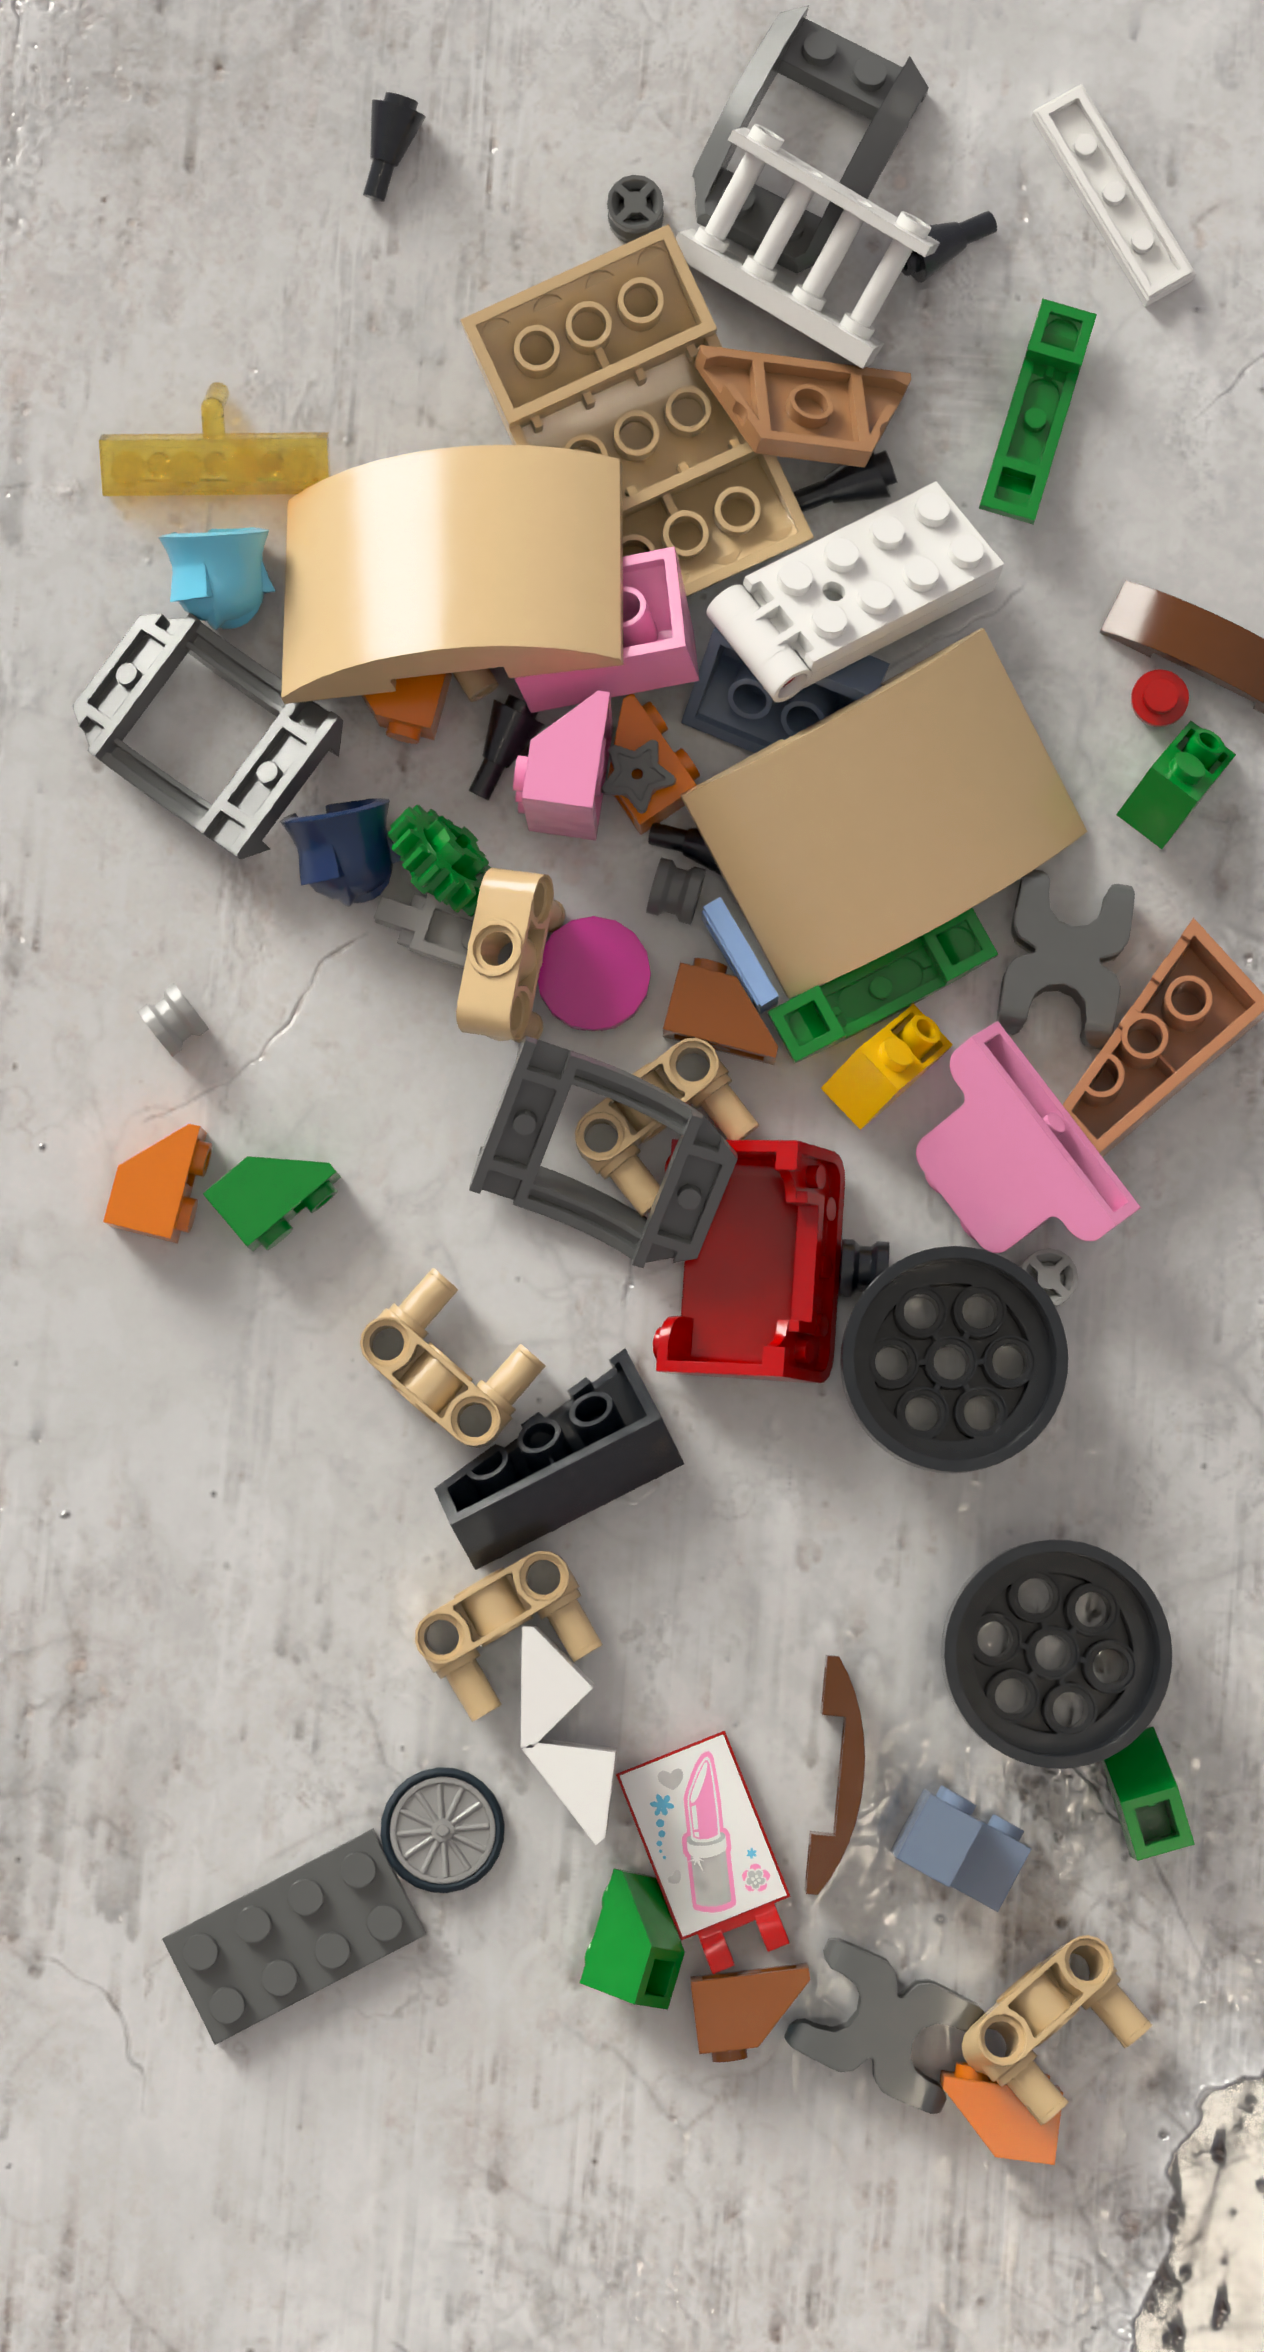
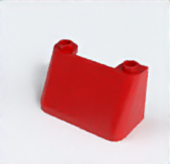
M672 1139L671 1155L666 1160L665 1172L679 1139ZM726 1140L738 1154V1159L698 1258L686 1260L684 1263L681 1316L667 1317L662 1327H659L654 1334L653 1353L657 1360L656 1372L798 1383H824L829 1378L833 1368L845 1195V1170L842 1159L835 1151L797 1140Z

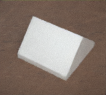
M539 1626L522 1627L520 1748H533L595 1686Z
M543 1738L538 1743H529L522 1749L590 1839L597 1845L606 1837L608 1831L618 1748Z

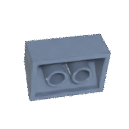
M715 626L699 669L700 681L694 683L681 723L750 752L757 753L780 739H788L880 688L890 663L868 655L802 689L790 699L783 702H775Z

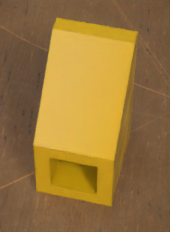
M912 1004L861 1045L821 1089L861 1130L903 1094L953 1044L942 1034L937 1024L931 1018L925 1016L915 1004Z

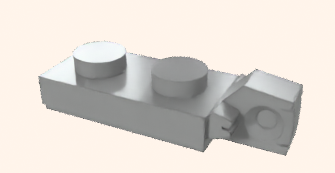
M414 894L410 905L381 896L374 915L375 923L400 931L397 944L405 946L417 954L464 969L475 914L472 917L468 916L463 909L457 913L450 905H445L442 901L438 902L431 894H427V897ZM512 942L506 944L500 950L498 955L499 965L505 963L510 958L513 951Z

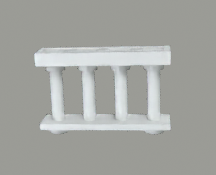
M754 124L751 130L746 127L734 129L728 141L744 149L746 153L707 226H700L697 231L692 228L684 230L676 236L677 243L687 264L863 369L871 365L884 345L883 342L872 336L875 331L872 323L912 251L927 257L937 250L940 242L928 236L932 228L921 219L904 211H901L899 217L894 216L783 150L781 146L784 143V139L771 130L758 124ZM767 163L795 181L755 256L748 255L746 260L727 250L730 242L726 237ZM816 192L844 210L804 284H797L792 289L775 278L778 270L774 266L812 196ZM865 221L892 237L893 240L852 314L845 313L843 318L823 307L827 301L823 295L861 225Z

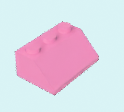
M675 547L623 557V665L516 677L515 681L531 713L580 704L598 690L610 692V697L612 698L700 681L694 629Z
M599 690L532 738L528 757L518 755L514 772L513 791H516L515 802H518V813L525 814L529 831L596 841L603 800L601 788L606 780L609 761L608 749L611 746L613 734L610 692Z

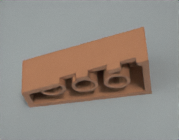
M1193 917L1168 956L1160 964L1133 1006L1130 1007L1105 1046L1063 1103L1064 1108L1100 1155L1104 1157L1264 1018V994Z

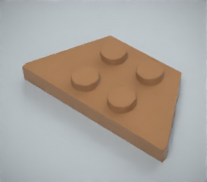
M700 345L695 358L696 369L754 453L865 467L911 382V373L869 367L862 369L854 365Z

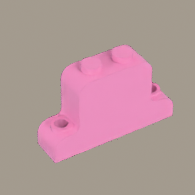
M998 1021L970 1037L952 1053L950 1071L954 1081L964 1093V1103L919 1141L916 1148V1158L919 1166L925 1173L928 1184L943 1196L959 1217L964 1231L972 1239L976 1240L982 1248L992 1253L1004 1252L1034 1232L1052 1217L1060 1219L1077 1238L1084 1241H1095L1141 1208Z

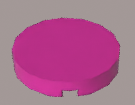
M597 916L571 920L554 931L545 943L543 963L538 978L541 999L551 1014L570 1028L583 1031L615 1029L634 1017L647 998L651 978L647 951L636 934L616 920Z

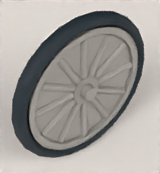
M437 1767L421 1771L407 1778L395 1789L386 1803L381 1818L380 1837L383 1851L391 1867L403 1880L416 1888L428 1892L450 1893L463 1890L477 1883L491 1870L502 1849L505 1824L501 1807L493 1792L484 1782L465 1771L455 1768Z

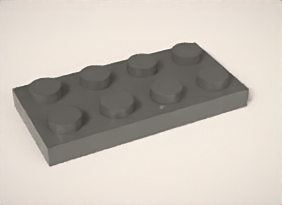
M373 1828L165 1936L162 1940L214 2045L425 1936L426 1931L395 1870L391 1867L383 1851V1846Z

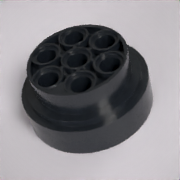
M962 1246L937 1247L917 1252L897 1261L875 1278L863 1292L852 1310L843 1334L840 1353L841 1379L848 1404L856 1420L868 1436L884 1451L906 1464L923 1470L952 1474L967 1473L994 1466L1015 1456L1030 1445L1046 1428L1059 1406L1068 1374L1067 1340L1062 1321L1052 1300L1040 1284L1024 1269L1012 1261L986 1250ZM916 1297L929 1300L936 1311L934 1324L926 1329L912 1327L904 1316V1306L908 1300ZM981 1297L991 1304L994 1318L990 1326L978 1329L970 1326L965 1321L962 1309L967 1299ZM951 1347L962 1353L965 1358L966 1367L960 1378L946 1379L937 1373L934 1367V1357L939 1349ZM1011 1347L1021 1354L1024 1367L1019 1377L1006 1379L996 1373L992 1360L997 1349ZM885 1348H896L905 1355L908 1367L902 1378L889 1380L878 1373L875 1366V1358L879 1351ZM925 1398L934 1404L937 1410V1420L931 1429L921 1431L909 1425L905 1417V1409L910 1400ZM971 1398H985L993 1405L995 1420L989 1429L977 1430L966 1422L964 1408Z
M1044 1540L1018 1545L1003 1551L981 1565L967 1579L954 1598L945 1620L941 1640V1663L945 1684L956 1710L968 1727L979 1738L1000 1753L1019 1762L1043 1768L1066 1769L1094 1764L1109 1758L1131 1744L1147 1728L1158 1712L1166 1695L1172 1669V1643L1168 1622L1162 1606L1147 1582L1131 1566L1112 1553L1090 1544L1071 1540ZM1032 1578L1044 1583L1049 1593L1047 1605L1037 1613L1025 1611L1018 1601L1020 1586ZM1088 1592L1099 1595L1106 1606L1103 1620L1093 1627L1083 1625L1078 1620L1075 1612L1078 1599ZM996 1621L1007 1629L1009 1644L1003 1653L997 1656H988L978 1645V1633L985 1624ZM1049 1635L1060 1638L1066 1647L1064 1662L1058 1668L1052 1670L1044 1669L1038 1663L1035 1656L1038 1642ZM1105 1649L1115 1650L1123 1660L1121 1676L1111 1683L1101 1682L1093 1671L1095 1657ZM1015 1678L1024 1685L1027 1697L1022 1708L1018 1711L1007 1713L998 1707L995 1700V1692L1001 1682ZM1073 1692L1083 1702V1715L1076 1724L1062 1726L1053 1715V1705L1055 1700L1063 1693Z

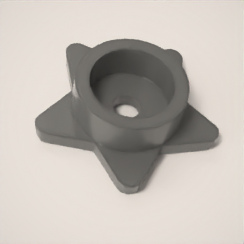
M656 740L648 741L635 751L617 745L609 747L608 752L614 771L601 788V792L604 795H623L631 801L639 813L643 814L647 811L652 795L657 790L675 785L676 778L659 765V744ZM639 769L642 771L643 776L640 779H634L632 772Z

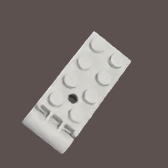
M937 481L745 576L743 585L731 586L717 595L709 604L706 615L775 702H783L817 681L994 591L1004 563Z

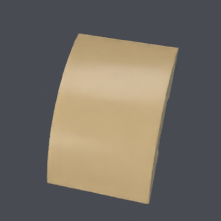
M669 224L460 319L472 352L512 444L566 448L620 459L622 463L623 557L675 547L686 597L814 538L777 456L753 452L695 367V358L700 345L723 347L717 337V327Z
M476 445L440 448L394 456L348 469L304 489L288 500L281 699L284 704L396 691L397 679L504 667L509 678L623 665L622 463L618 458L592 452L534 445Z
M984 628L978 629L881 683L882 686L788 739L776 741L680 795L787 998L799 995L817 985L820 986L855 970L948 922L1027 875L1087 832Z

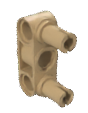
M490 868L485 873L479 891L457 1001L456 1019L461 1032L484 1035L497 1041H508L511 1039L518 1043L522 1042L525 1036L535 1039L540 1038L543 1031V1021L540 1015L532 1011L539 972L543 963L547 932L558 930L565 920V909L560 902L554 900V887L549 875ZM512 942L513 951L510 958L505 963L499 965L498 955L500 950L506 944Z
M698 1038L684 1039L676 1043L656 1060L644 1065L633 1073V1075L659 1087L686 1104H693L696 1109L702 1106L728 1140H743L759 1127V1123L729 1086L732 1079L728 1075V1069L720 1061L714 1048L704 1040ZM696 1053L707 1060L710 1068L708 1074L703 1079L690 1082L684 1080L678 1074L676 1066L683 1056ZM606 1097L578 1121L575 1130L576 1146L581 1157L588 1162L595 1173L601 1174L604 1179L610 1177L641 1217L650 1212L660 1185L637 1156L641 1152L637 1146L650 1140L667 1126L631 1107ZM596 1124L610 1125L618 1134L616 1145L607 1152L598 1153L592 1151L585 1143L587 1131Z
M432 1268L399 1306L393 1303L389 1309L385 1308L376 1319L366 1325L360 1340L362 1354L373 1367L393 1383L391 1386L434 1424L436 1422L440 1424L454 1438L468 1447L481 1448L488 1446L498 1438L501 1431L512 1420L511 1415L516 1411L512 1405L546 1365L520 1344L486 1383L481 1379L475 1386L471 1382L473 1379L431 1342L427 1344L423 1340L429 1334L425 1328L458 1291L449 1280L435 1268ZM389 1328L400 1331L404 1339V1346L400 1355L391 1360L379 1359L373 1350V1341L376 1335L382 1330ZM475 1404L483 1405L491 1413V1427L488 1432L479 1437L465 1435L460 1426L461 1414L469 1406Z
M537 1551L529 1554L509 1567H502L456 1594L453 1600L426 1615L419 1622L415 1630V1643L419 1653L425 1658L433 1673L436 1672L440 1679L446 1677L472 1722L502 1705L476 1658L481 1656L477 1650L479 1646L485 1647L531 1620L533 1618L532 1615L538 1613L541 1620L545 1617L548 1618L573 1662L603 1644L577 1600L582 1596L578 1590L580 1586L570 1571L568 1564L561 1556L550 1551ZM541 1560L553 1562L560 1572L558 1587L552 1593L546 1595L534 1592L527 1580L530 1567ZM438 1620L451 1622L457 1628L459 1634L456 1648L448 1654H439L433 1651L427 1641V1632L430 1626Z
M1090 1935L1078 1936L1052 1952L1044 1961L1031 1968L997 1998V2003L984 2013L964 2034L962 2052L968 2065L976 2072L986 2074L992 2082L996 2081L1001 2087L1007 2084L1037 2122L1042 2125L1060 2112L1069 2101L1033 2061L1037 2055L1032 2049L1042 2044L1065 2025L1079 2011L1080 2006L1084 2010L1091 2007L1124 2048L1129 2047L1151 2028L1152 2024L1119 1987L1118 1983L1121 1979L1116 1974L1117 1969L1114 1967L1113 1956L1108 1946L1099 1938ZM1072 1953L1080 1955L1086 1960L1090 1971L1088 1981L1079 1979L1070 1969L1069 1959ZM987 2029L997 2031L1004 2038L1006 2043L1004 2057L994 2056L987 2049L984 2039Z

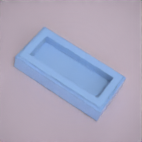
M719 897L703 906V923L757 1012L762 1014L776 1006L779 995L722 898Z

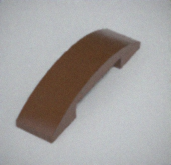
M1125 581L1099 633L1150 658L1155 653L1254 702L1253 709L1264 714V638L1187 601L1141 584Z
M835 1655L825 1656L820 1711L822 1715L843 1717L833 1833L810 1831L804 1890L806 1894L818 1895L841 1862L857 1821L864 1784L865 1746L861 1713L850 1677L840 1657Z

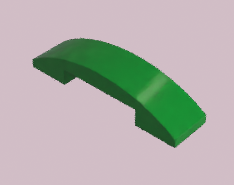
M1042 298L979 509L1034 525L1097 314Z
M971 908L909 943L822 986L817 985L769 1010L767 1014L795 1064L851 1038L903 1011L912 1004L925 999L998 956V953L974 909Z

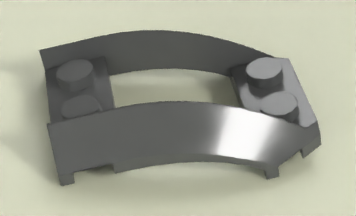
M809 5L780 12L738 81L693 170L692 177L694 178L696 191L695 211L697 223L704 227L707 226L734 173L726 169L737 148V145L728 141L729 136L734 129L748 127L778 73L872 120L839 182L868 200L886 164L908 128L910 119L928 93L929 87L911 57L909 56L905 65L901 67L806 19ZM754 184L726 238L756 253L785 199ZM830 201L822 218L805 210L776 264L796 274L812 267L844 209Z
M191 613L186 618L167 619L163 614L140 615L72 706L78 725L85 733L89 745L87 751L162 807L239 859L270 850L262 840L328 751L338 757L340 753L343 720L340 716L332 711H327L313 701L284 704L281 699V678L227 642ZM187 653L277 717L213 804H210L123 742V739Z
M525 1036L518 1046L517 1058L483 1147H480L469 1191L480 1194L481 1190H485L512 1199L513 1205L578 1229L633 1260L632 1265L644 1268L645 1263L673 1258V1263L698 1258L737 1162L738 1154L704 1114L659 1087L605 1062ZM572 1084L631 1107L680 1134L648 1218L645 1216L641 1217L634 1209L589 1185L540 1166Z

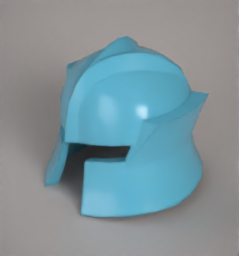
M255 527L210 529L208 533L173 532L158 537L172 564L170 602H179L184 611L191 613L201 621L207 622L214 630L219 628L233 629L247 624L258 612L263 602L264 594L276 591L263 563V550L269 530Z

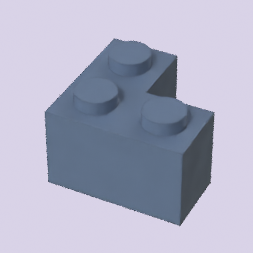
M942 1785L936 1795L923 1789L890 1851L898 1860L998 1912L1032 1850L1019 1841L1024 1830L995 1814L992 1815L988 1824L972 1815L977 1805Z

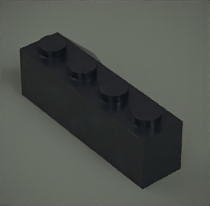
M626 1348L609 1359L612 1369L593 1383L585 1377L567 1390L571 1399L551 1414L544 1417L540 1412H537L522 1423V1430L517 1439L506 1447L494 1444L434 1488L450 1526L475 1570L684 1465L681 1455Z

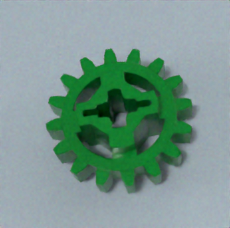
M416 805L413 809L409 806L390 825L392 829L388 832V837L395 842L391 847L392 850L400 856V860L403 862L402 866L412 876L410 882L422 894L429 893L438 902L442 901L445 905H450L455 912L458 913L463 909L468 916L472 917L476 911L483 877L492 868L488 865L489 861L485 858L486 855L480 851L476 843L478 839L465 826L460 828L454 825L451 820H447L443 815L438 816L433 809L426 812L420 805Z

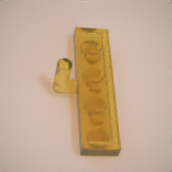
M215 382L208 387L201 404L202 433L102 434L99 439L103 496L298 494L304 489L331 476L329 432L225 433L224 409L229 398V390L223 383Z

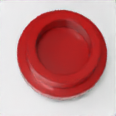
M1163 669L1152 670L1143 674L1135 683L1131 693V706L1135 715L1143 723L1153 727H1167L1176 723L1184 715L1189 703V693L1184 681L1177 674Z

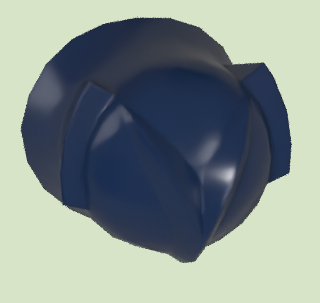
M370 798L334 803L325 806L326 814L298 817L296 813L284 817L280 823L289 833L298 851L301 886L309 884L315 892L331 899H338L348 907L353 903H365L380 896L389 884L393 863L401 861L400 856L391 848L394 843L388 837L386 827L390 800Z

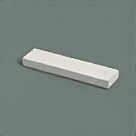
M1080 84L1035 109L1031 117L1144 307L1193 281L1196 275L1194 269L1083 85Z

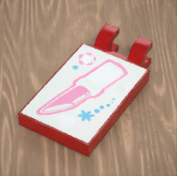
M725 1730L616 1774L679 1937L682 1941L698 1934L712 1974L735 1966L723 1933L755 1920L768 1952L790 1944L775 1903L791 1896Z

